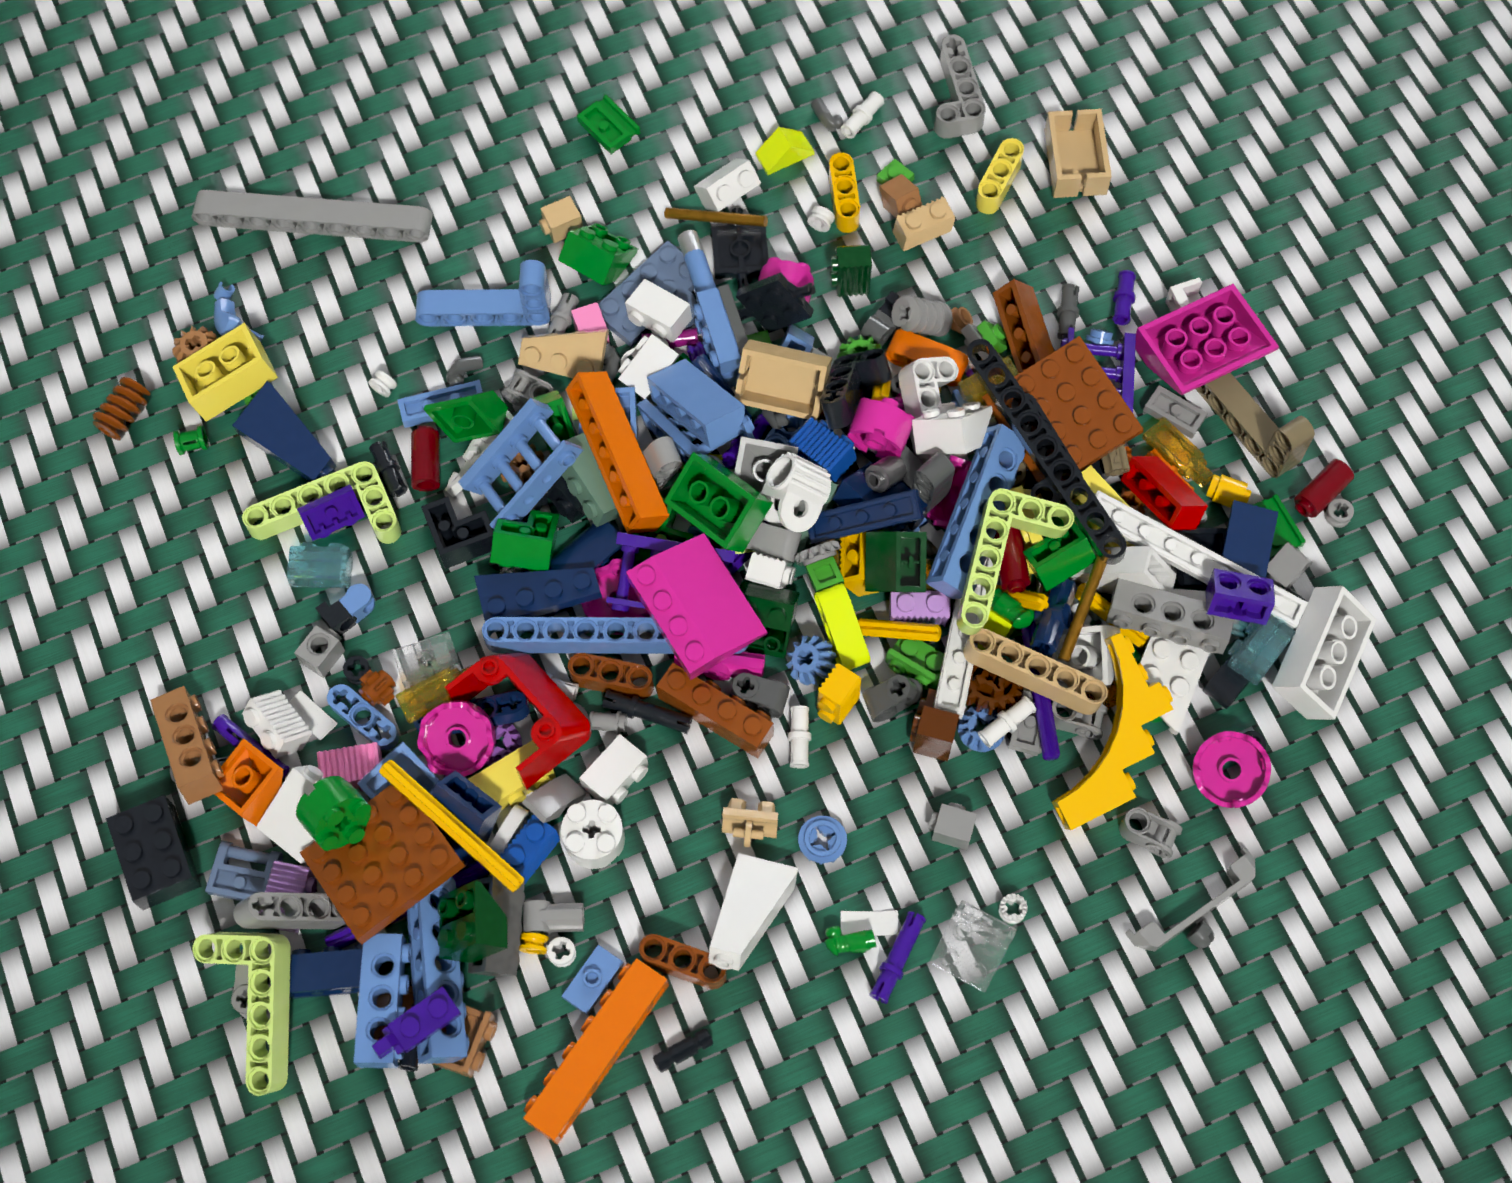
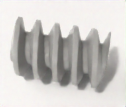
M905 295L896 300L892 309L893 324L907 332L911 331L942 337L949 332L952 326L953 317L951 309L946 303Z

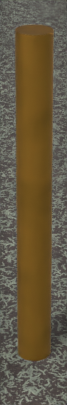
M666 208L664 211V216L667 219L766 227L768 224V217L763 215Z
M1104 548L1108 554H1111L1110 550ZM1098 555L1058 656V659L1065 662L1070 661L1107 565Z

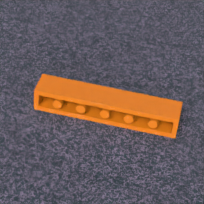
M607 371L578 372L567 386L566 392L624 528L628 534L657 531L670 515L657 488L656 481L653 479L646 463L645 456L642 454L636 440L635 433L628 422L624 408L621 406L614 385L611 383Z
M637 958L632 965L627 963L618 976L620 982L614 990L609 989L604 994L599 1003L602 1006L595 1017L590 1015L581 1028L582 1036L577 1043L572 1041L562 1054V1058L565 1060L557 1070L553 1068L543 1081L545 1086L538 1097L534 1095L523 1110L526 1113L523 1117L526 1123L557 1145L669 986L668 980Z

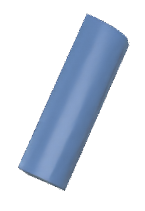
M683 359L647 377L652 401L709 448L729 439L741 426L745 414L744 404L688 360Z

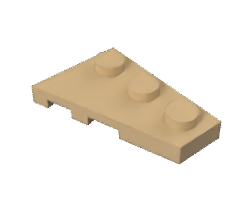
M609 329L591 332L576 331L565 334L525 335L521 342L518 365L574 378L578 372H602Z

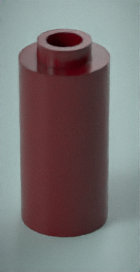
M420 426L411 433V487L418 491H434L440 487V434L431 426Z
M1333 459L1295 496L1296 510L1304 517H1317L1354 479V473L1351 468L1343 461Z
M1012 527L1009 530L999 578L1001 588L1014 594L1025 591L1031 581L1026 557L1023 554L1024 547L1020 529ZM997 531L993 539L1000 538L999 533Z

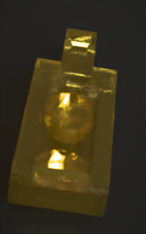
M1162 418L1143 434L1142 439L1153 449L1156 448L1167 462L1175 465L1179 469L1178 473L1181 476H1184L1187 480L1192 478L1202 488L1211 482L1214 474L1206 467L1207 462L1203 458L1204 454L1166 418Z
M471 666L461 671L458 668L452 670L447 668L396 694L397 701L409 724L424 717L442 703L451 701L445 686Z

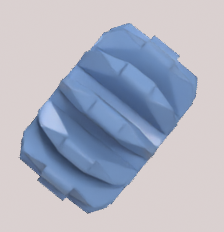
M817 635L812 638L802 636L801 643L793 642L794 652H787V655L792 660L786 666L792 670L790 674L792 678L799 680L801 684L806 686L811 683L816 686L821 685L822 678H828V671L835 668L831 661L838 656L835 652L831 651L832 644L824 641L822 637Z

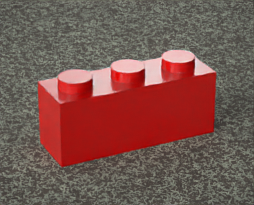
M1132 456L1129 461L1130 471L1123 474L1121 481L1168 528L1172 530L1197 529L1208 505L1158 456Z

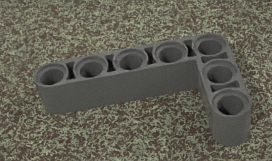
M850 425L840 429L847 436ZM905 445L900 456L905 462L907 469L902 482L911 490L918 489L920 498L928 505L924 512L928 513L950 493L955 467L941 452H936L924 463ZM868 448L866 453L859 450L872 463L882 459L875 456L878 452L876 450Z

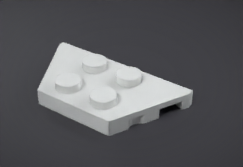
M1150 637L1140 663L1148 674L1149 679L1146 680L1148 685L1160 682L1162 686L1165 685L1169 689L1173 698V702H1171L1173 710L1160 717L1170 727L1168 730L1172 734L1177 735L1209 653L1201 648L1190 645H1178L1171 640L1161 637Z

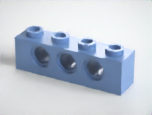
M375 934L363 944L353 1062L359 1068H398V1059H403L404 1052L398 1055L393 1050L382 1059H379L372 1049V1045L379 1041L374 1039L375 1030L383 1025L388 1026L390 1022L407 1011L406 1007H402L403 994H408L409 976L404 974L405 963H410L411 944L407 943L403 934ZM383 963H394V968L390 974L385 976L379 975V968ZM385 993L391 994V1002L388 1006L384 1008L377 1007L376 1002L380 995Z

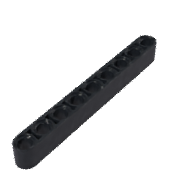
M985 339L974 340L967 349L970 368L1063 505L1072 510L1074 521L1087 537L1100 559L1109 565L1120 563L1126 553L1125 538L992 344ZM979 351H984L989 355L983 361L973 358L974 354ZM993 375H1001L1005 378L1000 384H992L989 381ZM1011 398L1021 401V404L1016 408H1009L1005 405L1006 401ZM1026 422H1033L1037 425V429L1033 432H1026L1021 427ZM1042 446H1050L1054 452L1049 456H1042L1038 453V449ZM1064 469L1070 473V477L1067 480L1060 481L1054 477V473ZM1075 494H1083L1087 501L1082 505H1075L1070 499ZM1092 518H1099L1103 521L1104 526L1101 529L1093 530L1087 525V522ZM1114 542L1120 546L1121 550L1119 553L1111 555L1104 550V546L1107 543Z

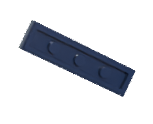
M913 489L822 511L816 523L808 529L811 544H818L924 519L918 489Z

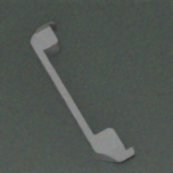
M1242 848L1240 852L1243 856L1232 863L1227 869L1228 876L1235 884L1166 934L1156 922L1151 921L1135 934L1129 929L1126 932V936L1134 946L1153 952L1157 951L1251 883L1255 878V858L1247 848Z

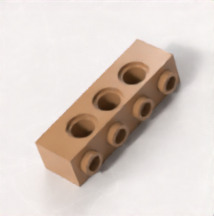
M182 686L151 699L150 702L177 787L188 805L222 791L223 787L220 778L224 776L218 760H213L212 756L217 754L211 738H206L205 736L209 732V728L204 717H199L198 712L202 711V707L195 694L190 696L185 686Z

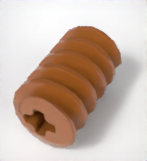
M121 377L119 381L121 386H115L113 388L114 395H108L106 397L107 403L100 405L99 409L101 412L93 414L94 421L92 423L105 435L118 441L122 438L117 433V430L127 432L128 428L123 422L134 423L135 420L130 413L133 412L140 415L141 410L137 407V404L147 406L148 402L143 396H151L145 387L129 377Z

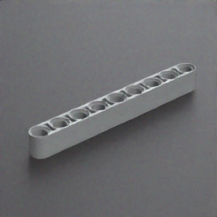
M215 190L198 191L192 213V219L204 226L406 242H426L429 239L433 213L429 209L420 206Z

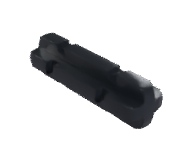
M703 1028L694 1033L695 1037L691 1038L689 1036L670 1046L668 1052L665 1053L663 1050L654 1055L653 1061L660 1072H665L672 1068L671 1064L676 1063L678 1065L698 1054L700 1048L705 1050L712 1046L714 1042L709 1031Z

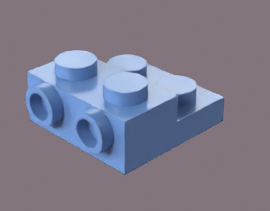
M402 741L357 782L358 786L371 799L391 785L379 773L382 765L388 760H393L431 795L436 783L440 780Z

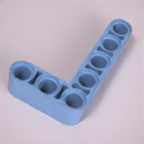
M537 260L523 261L520 264L519 289L420 291L417 294L415 321L420 325L429 327L545 325L550 322L551 293L545 265Z

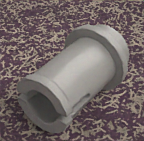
M591 711L589 715L592 731H615V734L619 735L620 732H626L627 714H622L621 711H617L616 714Z

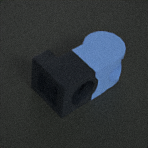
M360 583L350 586L346 595L330 607L324 601L315 609L324 623L341 636L374 610L375 599L369 587Z

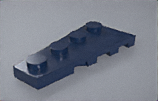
M594 567L474 576L485 621L493 617H537L602 598Z

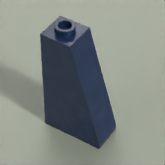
M266 381L232 425L240 436L309 482L334 473L337 466L273 385Z

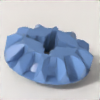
M971 706L964 713L958 723V734L961 741L968 748L977 752H987L997 748L1002 743L1005 735L989 748L979 738V731L973 732L977 728V718L983 725L990 724L997 719V711L993 710L990 716L987 714L986 709L982 708L978 713L976 712V707Z
M813 817L806 821L799 831L798 843L800 851L809 861L817 862L820 865L829 862L834 863L845 851L847 845L846 831L842 824L832 817ZM816 830L823 837H831L828 840V851L821 844L814 845L817 841Z

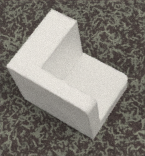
M1200 278L1170 287L1166 303L1171 312L1201 299L1199 290L1202 281Z

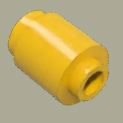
M1223 474L1221 477L1213 475L1206 496L1212 498L1213 502L1231 508L1233 500L1247 503L1251 490L1247 489L1248 483Z

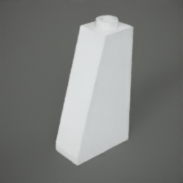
M1151 546L1126 547L1125 556L1120 563L1106 565L1096 592L1113 594L1118 578L1172 593L1177 574ZM1104 547L1111 551V555H1115L1121 550L1120 547ZM1094 563L1068 579L1074 581L1076 586L1087 583Z
M738 853L710 944L708 963L724 970H740L794 891L798 868Z

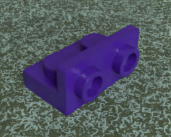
M347 485L297 508L312 541L318 538H325L332 532L344 526H351L357 523L358 520L366 517L351 485Z

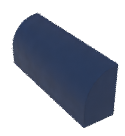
M1233 500L1222 557L1260 577L1266 578L1278 512ZM1246 622V623L1248 624L1247 628H1249V627H1251V626L1257 624V623Z
M608 522L599 527H596L593 523L552 557L549 570L590 567L595 569L606 566L613 559H621L624 551H621L622 545L616 544L618 531ZM560 610L537 617H553Z

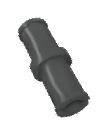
M1065 284L1062 286L1061 306L1058 307L1057 316L1060 317L1057 333L1059 340L1062 339V335L1063 338H1067L1069 327L1074 328L1075 339L1076 319L1079 317V308H1077L1079 286H1075V284Z

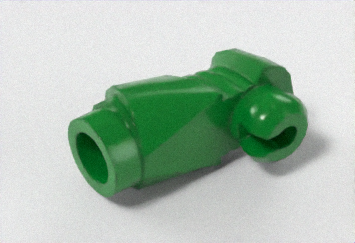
M1000 588L995 590L991 605L993 607L992 610L1000 616L1009 619L1013 623L1012 627L1022 629L1029 627L1035 620V611L1023 608L1020 602L1008 593L1003 592Z
M839 926L830 927L825 930V935L827 936V940H824L825 945L835 956L842 952L866 953L871 948L877 947L872 929L842 935Z

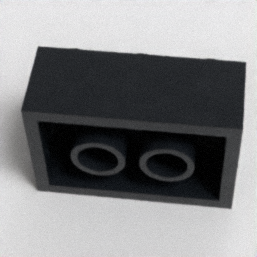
M165 795L106 818L132 902L139 908L145 910L202 887L175 805Z

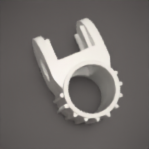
M789 452L786 455L782 454L769 468L766 475V483L761 492L763 496L773 502L764 520L769 524L784 526L786 529L794 532H804L810 529L816 523L823 505L829 498L832 482L830 479L831 474L827 473L826 469L796 454ZM775 498L780 500L778 511L774 507ZM799 511L803 512L801 516H796Z

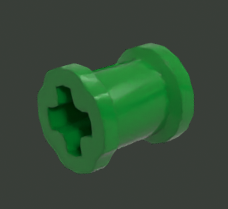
M203 425L197 426L195 430L185 432L177 430L173 432L175 447L179 455H184L186 451L202 448L204 451L209 449L208 437Z

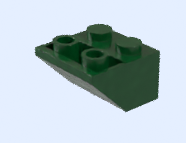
M866 532L865 591L926 592L927 532Z
M743 580L739 588L768 632L749 644L746 650L785 659L800 592L777 589Z
M475 880L439 897V935L437 940L439 959L473 963L508 948L507 916L481 881Z

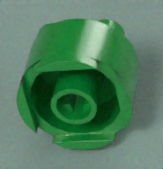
M340 776L326 777L313 785L316 789L309 795L303 794L296 807V817L303 828L324 851L341 848L349 843L356 844L364 838V829L370 819L371 806L344 778Z

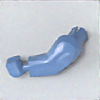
M222 282L219 283L214 292V297L217 300L214 304V326L221 336L242 324L241 318L235 314L234 302L230 300L235 287L231 284L229 289L226 290L222 287ZM251 330L261 342L264 336Z

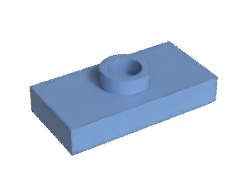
M597 945L561 997L588 1016L621 970L624 962L600 945Z

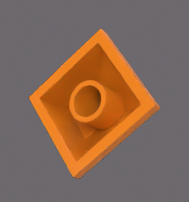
M243 738L221 766L224 776L220 778L223 790L214 795L241 817L257 826L282 786L283 769Z

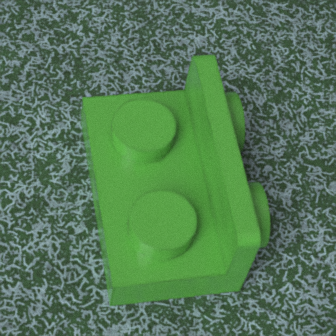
M898 639L894 647L889 648L887 651L885 662L895 673L900 675L904 673L918 680L923 689L928 690L931 688L937 690L944 654L921 640Z

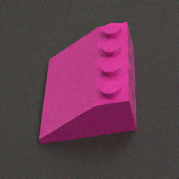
M1231 284L1138 327L1135 349L1149 369L1180 395H1183L1277 351L1279 346L1236 286Z
M704 533L658 553L626 572L628 582L690 680L768 633Z

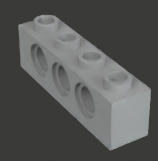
M1118 578L1106 619V623L1113 624L1120 629L1139 631L1149 637H1161L1171 640L1178 645H1190L1201 648L1208 653H1219L1222 655L1230 641L1234 619L1207 614L1205 601ZM1136 609H1141L1145 613L1139 612ZM1166 617H1170L1174 619V621L1168 620ZM1195 625H1200V626L1203 627L1204 629H1200V628L1196 627Z

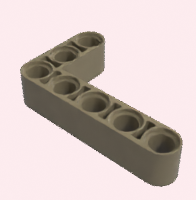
M1231 373L1196 388L1197 392L1271 477L1278 478L1301 462L1315 435L1313 426L1305 417L1298 416L1281 428H1278Z

